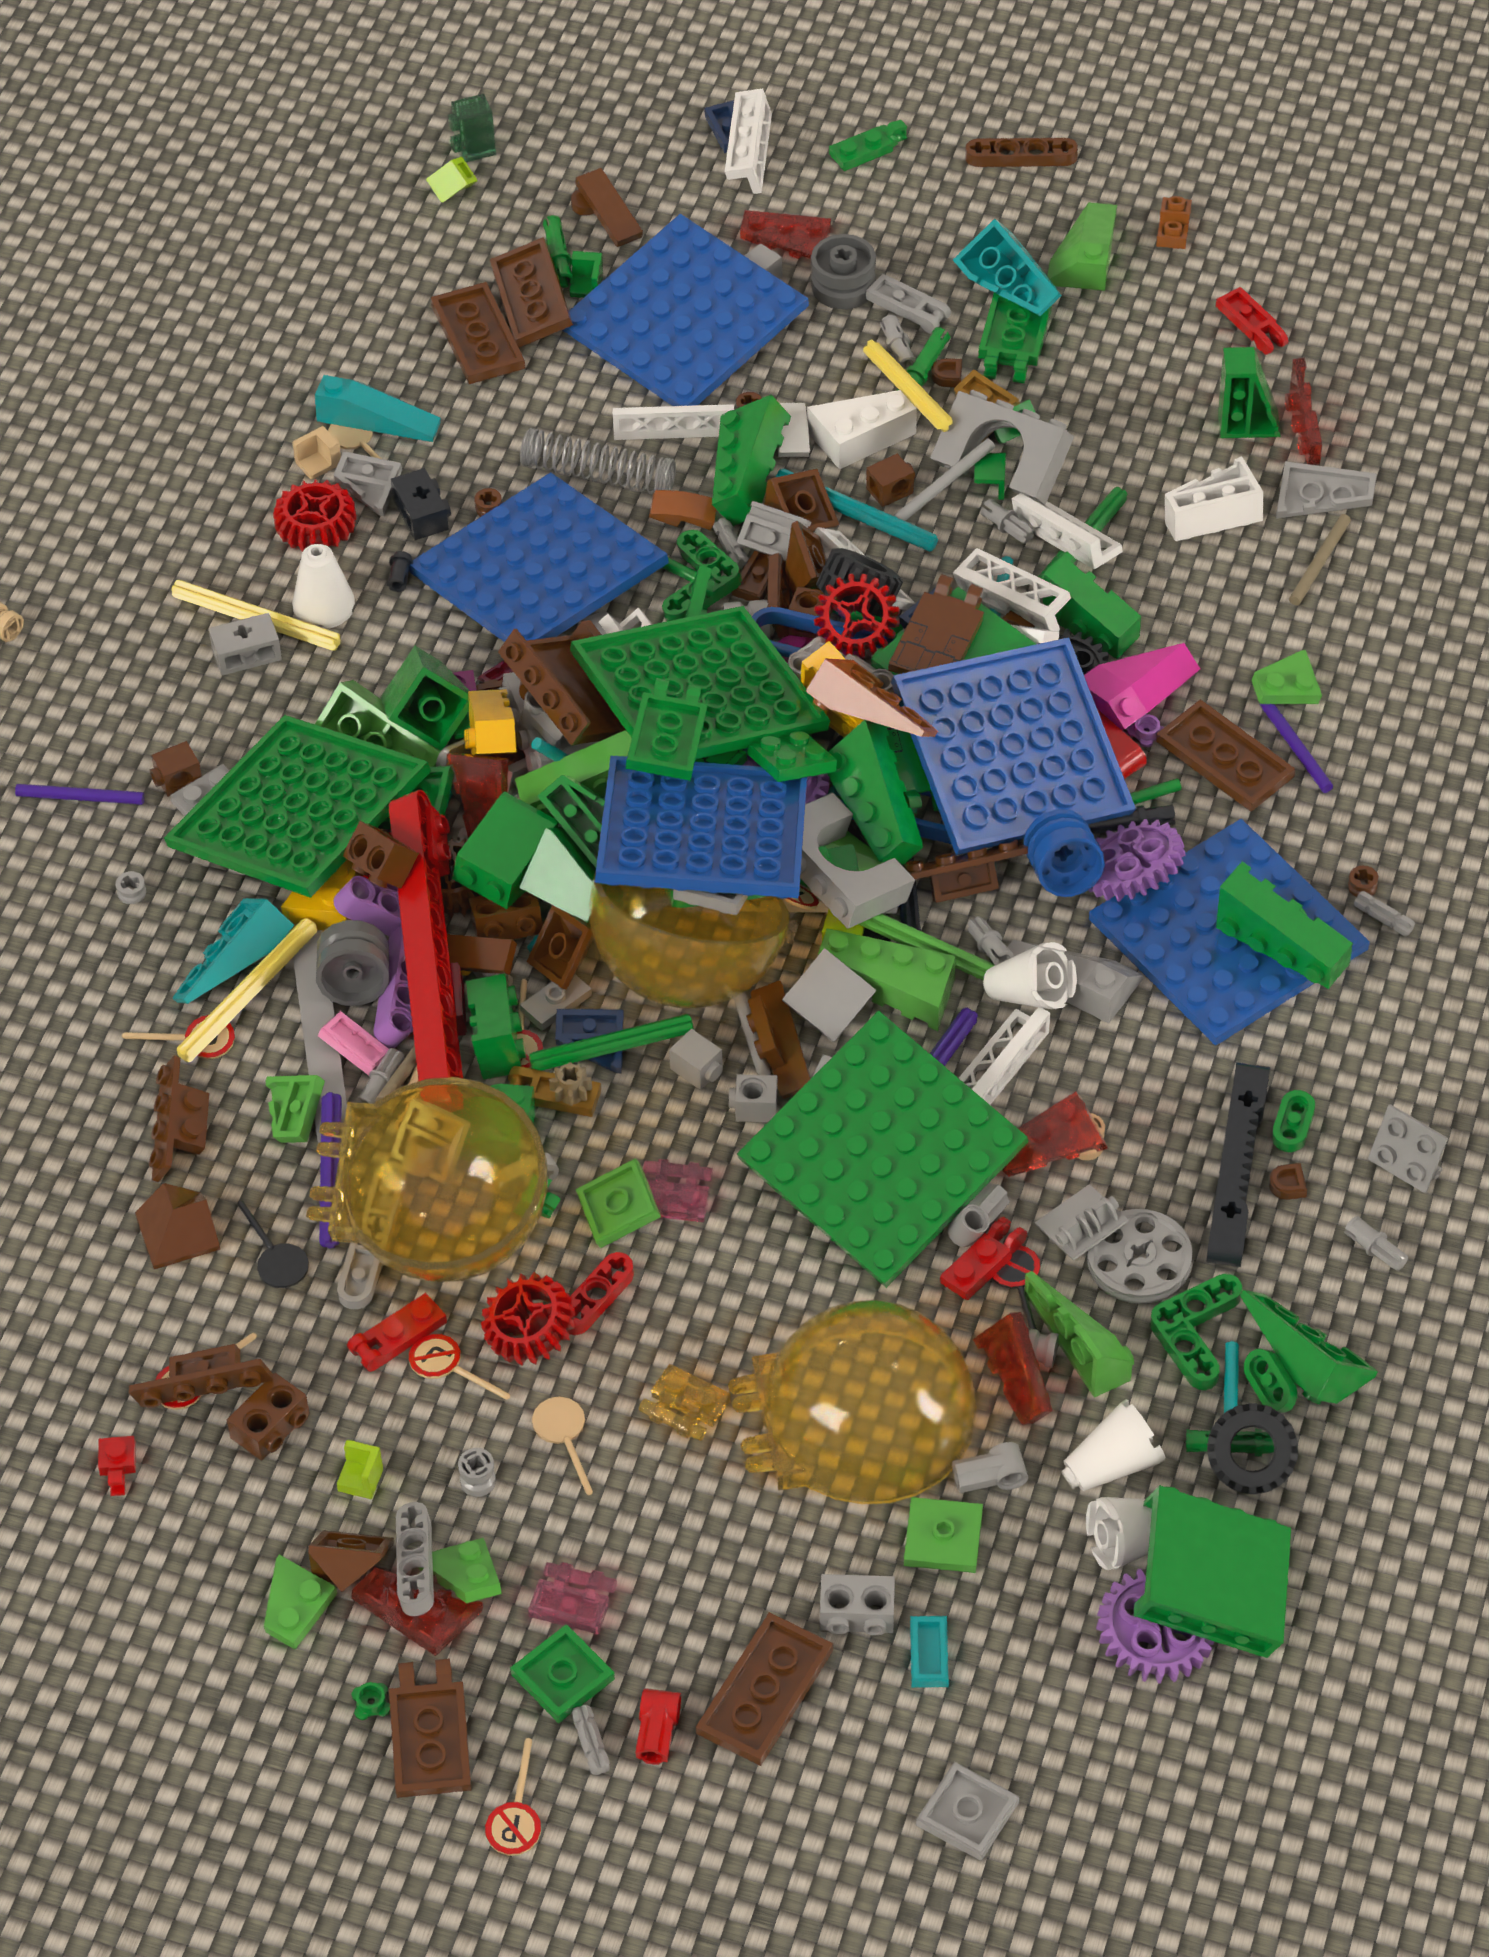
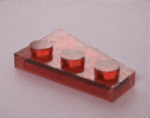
M745 210L740 228V239L757 245L763 244L771 250L780 248L789 251V256L799 259L801 256L811 259L813 248L830 235L831 218Z
M1305 358L1293 359L1290 391L1285 394V406L1287 412H1292L1291 425L1293 433H1298L1299 454L1305 455L1307 464L1320 466L1322 440L1316 411L1312 410L1310 382L1304 383L1305 370L1307 368Z
M454 752L446 754L449 765L454 767L457 782H454L456 793L461 794L465 810L462 816L468 839L504 791L508 793L507 758Z
M1075 1091L1018 1128L1028 1137L1029 1142L1002 1170L1010 1177L1045 1167L1051 1161L1065 1157L1070 1160L1080 1157V1153L1095 1149L1098 1152L1109 1148L1083 1099Z
M1022 1312L1009 1313L972 1339L978 1349L984 1348L989 1360L986 1364L992 1374L998 1373L1004 1383L1003 1393L1022 1425L1034 1424L1053 1411Z
M374 1568L352 1589L351 1599L435 1657L483 1610V1602L473 1601L465 1603L460 1599L452 1597V1592L439 1588L437 1592L434 1591V1603L428 1612L419 1616L406 1615L402 1610L397 1595V1574ZM418 1589L413 1590L414 1599H416L417 1595L419 1594Z

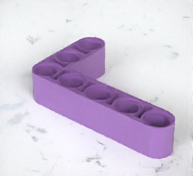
M354 876L335 895L334 906L344 917L372 924L389 936V984L384 993L379 997L373 1031L374 1037L387 1048H396L413 1032L398 892L388 887H380L365 877Z

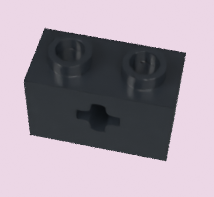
M425 468L391 478L393 501L414 541L449 530L448 517L451 516L449 503L446 498L441 499L437 480L435 478L431 479Z

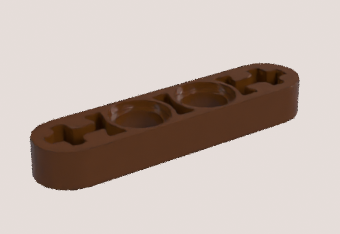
M978 138L969 141L965 147L966 162L974 167L1070 166L1077 161L1078 145L1070 138ZM1003 150H1011L1014 153L1011 155H1003L1000 152ZM1040 150L1043 153L1034 155L1029 153V151Z

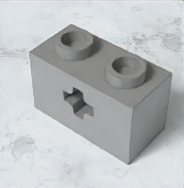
M269 613L208 628L212 651L221 676L282 660L279 638Z

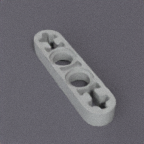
M410 1502L400 1507L396 1513L397 1595L402 1610L406 1615L419 1616L428 1612L434 1603L432 1524L426 1506L423 1503ZM412 1519H415V1528L410 1527ZM416 1541L423 1542L422 1545L416 1549H406V1547L410 1543ZM413 1568H424L422 1572H420L417 1575H406L407 1572ZM418 1589L419 1594L417 1595V1598L414 1599L413 1590Z

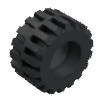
M833 548L816 582L818 588L827 596L830 595L826 591V586L830 584L835 589L838 588L836 582L838 577L843 579L844 584L849 583V574H854L855 582H860V576L866 574L867 584H870L875 577L878 578L879 586L877 589L884 585L889 587V592L886 596L895 595L897 597L903 584L900 576L892 569L865 555L844 548ZM852 594L844 597L839 602L843 600L851 603L863 594ZM872 598L868 613L872 616L883 617L881 606Z
M1257 1403L1243 1404L1226 1411L1215 1422L1207 1443L1208 1459L1215 1475L1229 1488L1246 1494L1266 1493L1282 1485L1293 1472L1298 1459V1440L1291 1423L1280 1412L1267 1405ZM1248 1427L1260 1428L1272 1438L1274 1455L1270 1463L1264 1468L1255 1471L1246 1470L1234 1461L1231 1454V1443L1235 1435L1242 1429Z

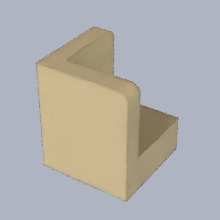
M324 426L293 441L295 463L310 479H315L337 467L341 458L340 444Z

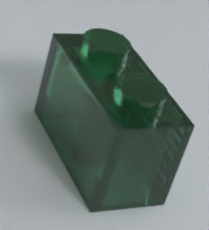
M480 94L451 101L452 114L448 115V121L452 132L454 131V135L450 136L453 152H458L465 162L496 155L493 112L485 95Z

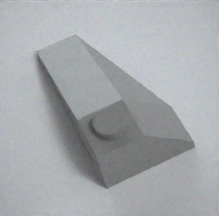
M1012 940L1007 948L1016 956L1037 946V944ZM1064 951L1067 959L1073 960L1077 975L1075 993L1066 1002L1109 1024L1142 982L1144 975L1114 960Z

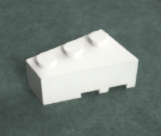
M901 390L807 407L809 435L839 470L916 434L917 408Z
M1242 456L1235 459L1234 465L1224 470L1220 468L1211 471L1210 477L1200 482L1194 479L1165 494V524L1175 541L1263 521V490Z

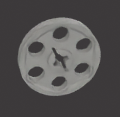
M1148 1209L1121 1211L1129 1220L1128 1223L1115 1231L1122 1239L1117 1243H1109L1102 1240L1088 1250L1087 1264L1093 1280L1108 1295L1128 1303L1147 1304L1170 1297L1185 1284L1191 1271L1192 1246L1187 1233L1175 1220L1160 1212ZM1147 1222L1154 1227V1230L1149 1233H1141L1136 1230L1135 1226L1139 1223ZM1167 1241H1176L1182 1247L1178 1251L1170 1252L1165 1250L1162 1245ZM1146 1252V1259L1140 1256L1133 1260L1134 1254L1139 1256ZM1108 1260L1114 1262L1117 1267L1113 1271L1106 1272L1102 1271L1098 1264ZM1163 1269H1170L1177 1276L1172 1280H1163L1158 1276V1272ZM1131 1279H1138L1143 1282L1144 1287L1139 1290H1131L1126 1287L1125 1283Z

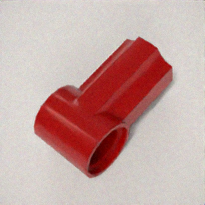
M648 1688L643 1689L639 1713L641 1725L635 1753L636 1758L641 1759L646 1764L659 1765L662 1762L668 1761L673 1728L678 1725L680 1717L681 1693Z

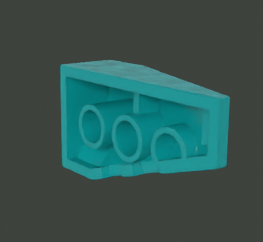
M996 219L988 224L953 259L971 281L1039 316L1062 296L1025 247L1009 229Z
M323 375L315 393L317 422L433 442L441 423L440 417L355 380Z
M243 898L219 928L218 932L222 934L221 938L215 943L208 945L204 950L205 962L196 965L190 971L172 999L177 1003L186 1004L195 1000L270 953L289 934L294 924L267 899Z

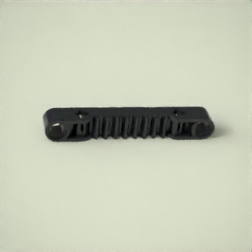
M1236 1062L1206 1263L1241 1267L1249 1213L1246 1200L1257 1128L1261 1126L1264 1116L1270 1067Z

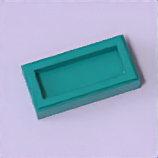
M910 1616L911 1688L949 1687L947 1616Z

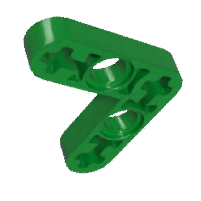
M687 530L678 536L677 546L679 553L686 562L695 570H698L700 565L712 568L709 579L715 580L710 599L705 597L702 608L707 609L740 586L742 576L737 563L698 530ZM708 557L717 558L714 562L710 564L702 563V561ZM723 570L725 575L721 576L720 571ZM694 580L664 600L662 610L666 621L685 618Z
M1221 1274L1159 1303L1151 1311L1150 1327L1152 1332L1189 1384L1198 1390H1209L1216 1386L1219 1380L1220 1365L1194 1327L1233 1309L1240 1303L1242 1284L1234 1275ZM1224 1288L1226 1291L1232 1290V1295H1228V1293L1226 1292L1220 1293V1289ZM1192 1300H1199L1205 1304L1206 1308L1195 1312L1187 1307V1303ZM1164 1316L1167 1320L1173 1318L1172 1323L1168 1324L1167 1321L1160 1322V1317ZM1181 1340H1187L1194 1345V1349L1189 1352H1182L1176 1348L1175 1344ZM1198 1365L1204 1372L1210 1370L1209 1376H1206L1204 1373L1197 1374Z

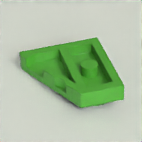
M318 1075L267 1076L266 1086L271 1089L272 1101L268 1102L269 1112L273 1117L271 1123L273 1137L281 1143L308 1142L325 1080Z

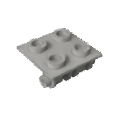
M1389 1104L1368 1160L1418 1190L1427 1193L1432 1178L1436 1180L1442 1172V1167L1438 1166L1448 1138Z
M1089 1184L1037 1220L1035 1225L1074 1261L1124 1226L1129 1220L1117 1210L1119 1204L1113 1196L1103 1197Z

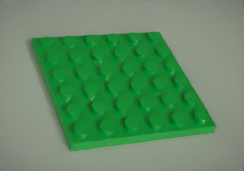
M744 606L571 641V654L631 738L643 692L653 694L656 678L670 680L667 690L668 697L685 700L689 684L702 686L700 703L708 704L696 759L748 748L749 743L759 742L763 737L767 736L781 738L790 736V733L795 731L813 734L829 730L830 719L820 707L813 703L814 698L806 692V687Z
M284 715L189 811L164 839L169 848L311 898L347 860L343 854L358 823L363 821L378 828L389 816V803L410 794L431 772L428 761Z
M878 1010L737 1153V1156L762 1180L887 1288L1017 1155L1029 1140L1023 1132Z

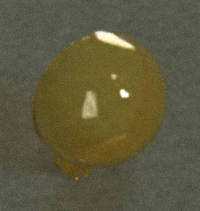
M596 872L594 874L589 901V921L594 942L609 970L627 988L649 1001L683 1009L705 1008L730 1001L749 990L766 974L783 947L788 931L789 911L781 898L765 896L746 900L737 915L721 913L718 910L702 906L676 908L671 906L665 888H642L629 885L611 886L595 883Z
M457 1077L425 1079L402 1086L374 1104L347 1102L344 1123L324 1122L320 1125L319 1133L323 1136L342 1138L341 1143L321 1142L317 1145L316 1153L320 1156L339 1158L335 1187L315 1186L310 1189L309 1197L313 1200L332 1202V1207H309L306 1217L314 1221L329 1222L328 1232L332 1241L360 1243L383 1265L407 1277L440 1283L464 1281L486 1274L508 1261L526 1243L541 1217L548 1190L547 1158L540 1135L523 1108L505 1093L482 1082Z
M880 1300L851 1301L827 1308L805 1321L787 1338L779 1352L753 1356V1374L731 1379L728 1384L729 1391L732 1394H746L745 1396H738L733 1400L732 1406L736 1413L761 1410L766 1434L746 1437L740 1443L741 1449L745 1454L769 1451L770 1453L747 1458L744 1463L749 1473L774 1470L778 1491L805 1486L835 1500L857 1504L896 1502L917 1496L940 1483L953 1470L952 1461L962 1459L968 1449L976 1422L974 1381L965 1358L957 1345L944 1329L922 1313L898 1303Z

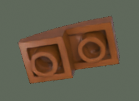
M1180 196L1163 197L1156 247L1186 249L1192 200L1184 199Z
M655 490L649 518L678 527L680 522L684 521L711 530L715 522L717 510L712 505V498L684 491Z

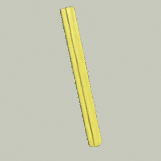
M867 341V346L863 348L866 356L902 391L936 429H941L943 432L948 431L949 426L953 422L952 418L879 342Z
M176 580L171 589L172 596L240 620L269 613L276 632L332 651L337 650L341 643L340 634L182 580Z
M308 918L302 919L177 1047L178 1056L185 1062H191L317 933L316 924Z

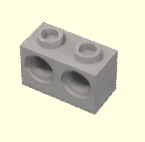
M821 1574L820 1631H829L833 1634L865 1632L869 1635L893 1633L895 1576ZM835 1604H843L846 1607L838 1609L832 1606ZM872 1605H879L883 1608L873 1610L869 1607Z

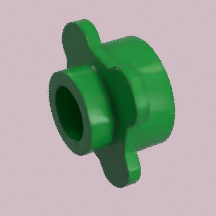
M368 1682L356 1687L352 1691V1699L356 1701L357 1706L354 1711L357 1719L366 1720L369 1716L375 1715L385 1717L390 1713V1704L386 1701L388 1688L385 1684ZM369 1700L375 1701L373 1704L368 1703Z

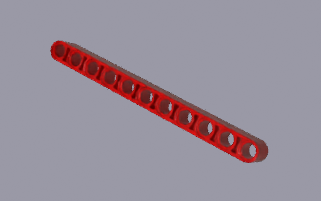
M417 790L389 803V815L392 836L419 853L402 888H398L419 1090L421 1095L451 1110L464 1105L465 1091L439 867H435L429 861L427 848H429L427 844L429 842L426 835L427 815L425 814V807L431 806V802L424 791Z

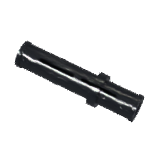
M1170 804L1167 806L1144 808V805L1137 806L1130 815L1088 824L1093 834L1106 833L1108 830L1112 832L1118 831L1119 825L1129 828L1131 821H1134L1136 826H1139L1144 819H1147L1149 825L1156 820H1159L1160 825L1165 823L1175 825L1174 806Z

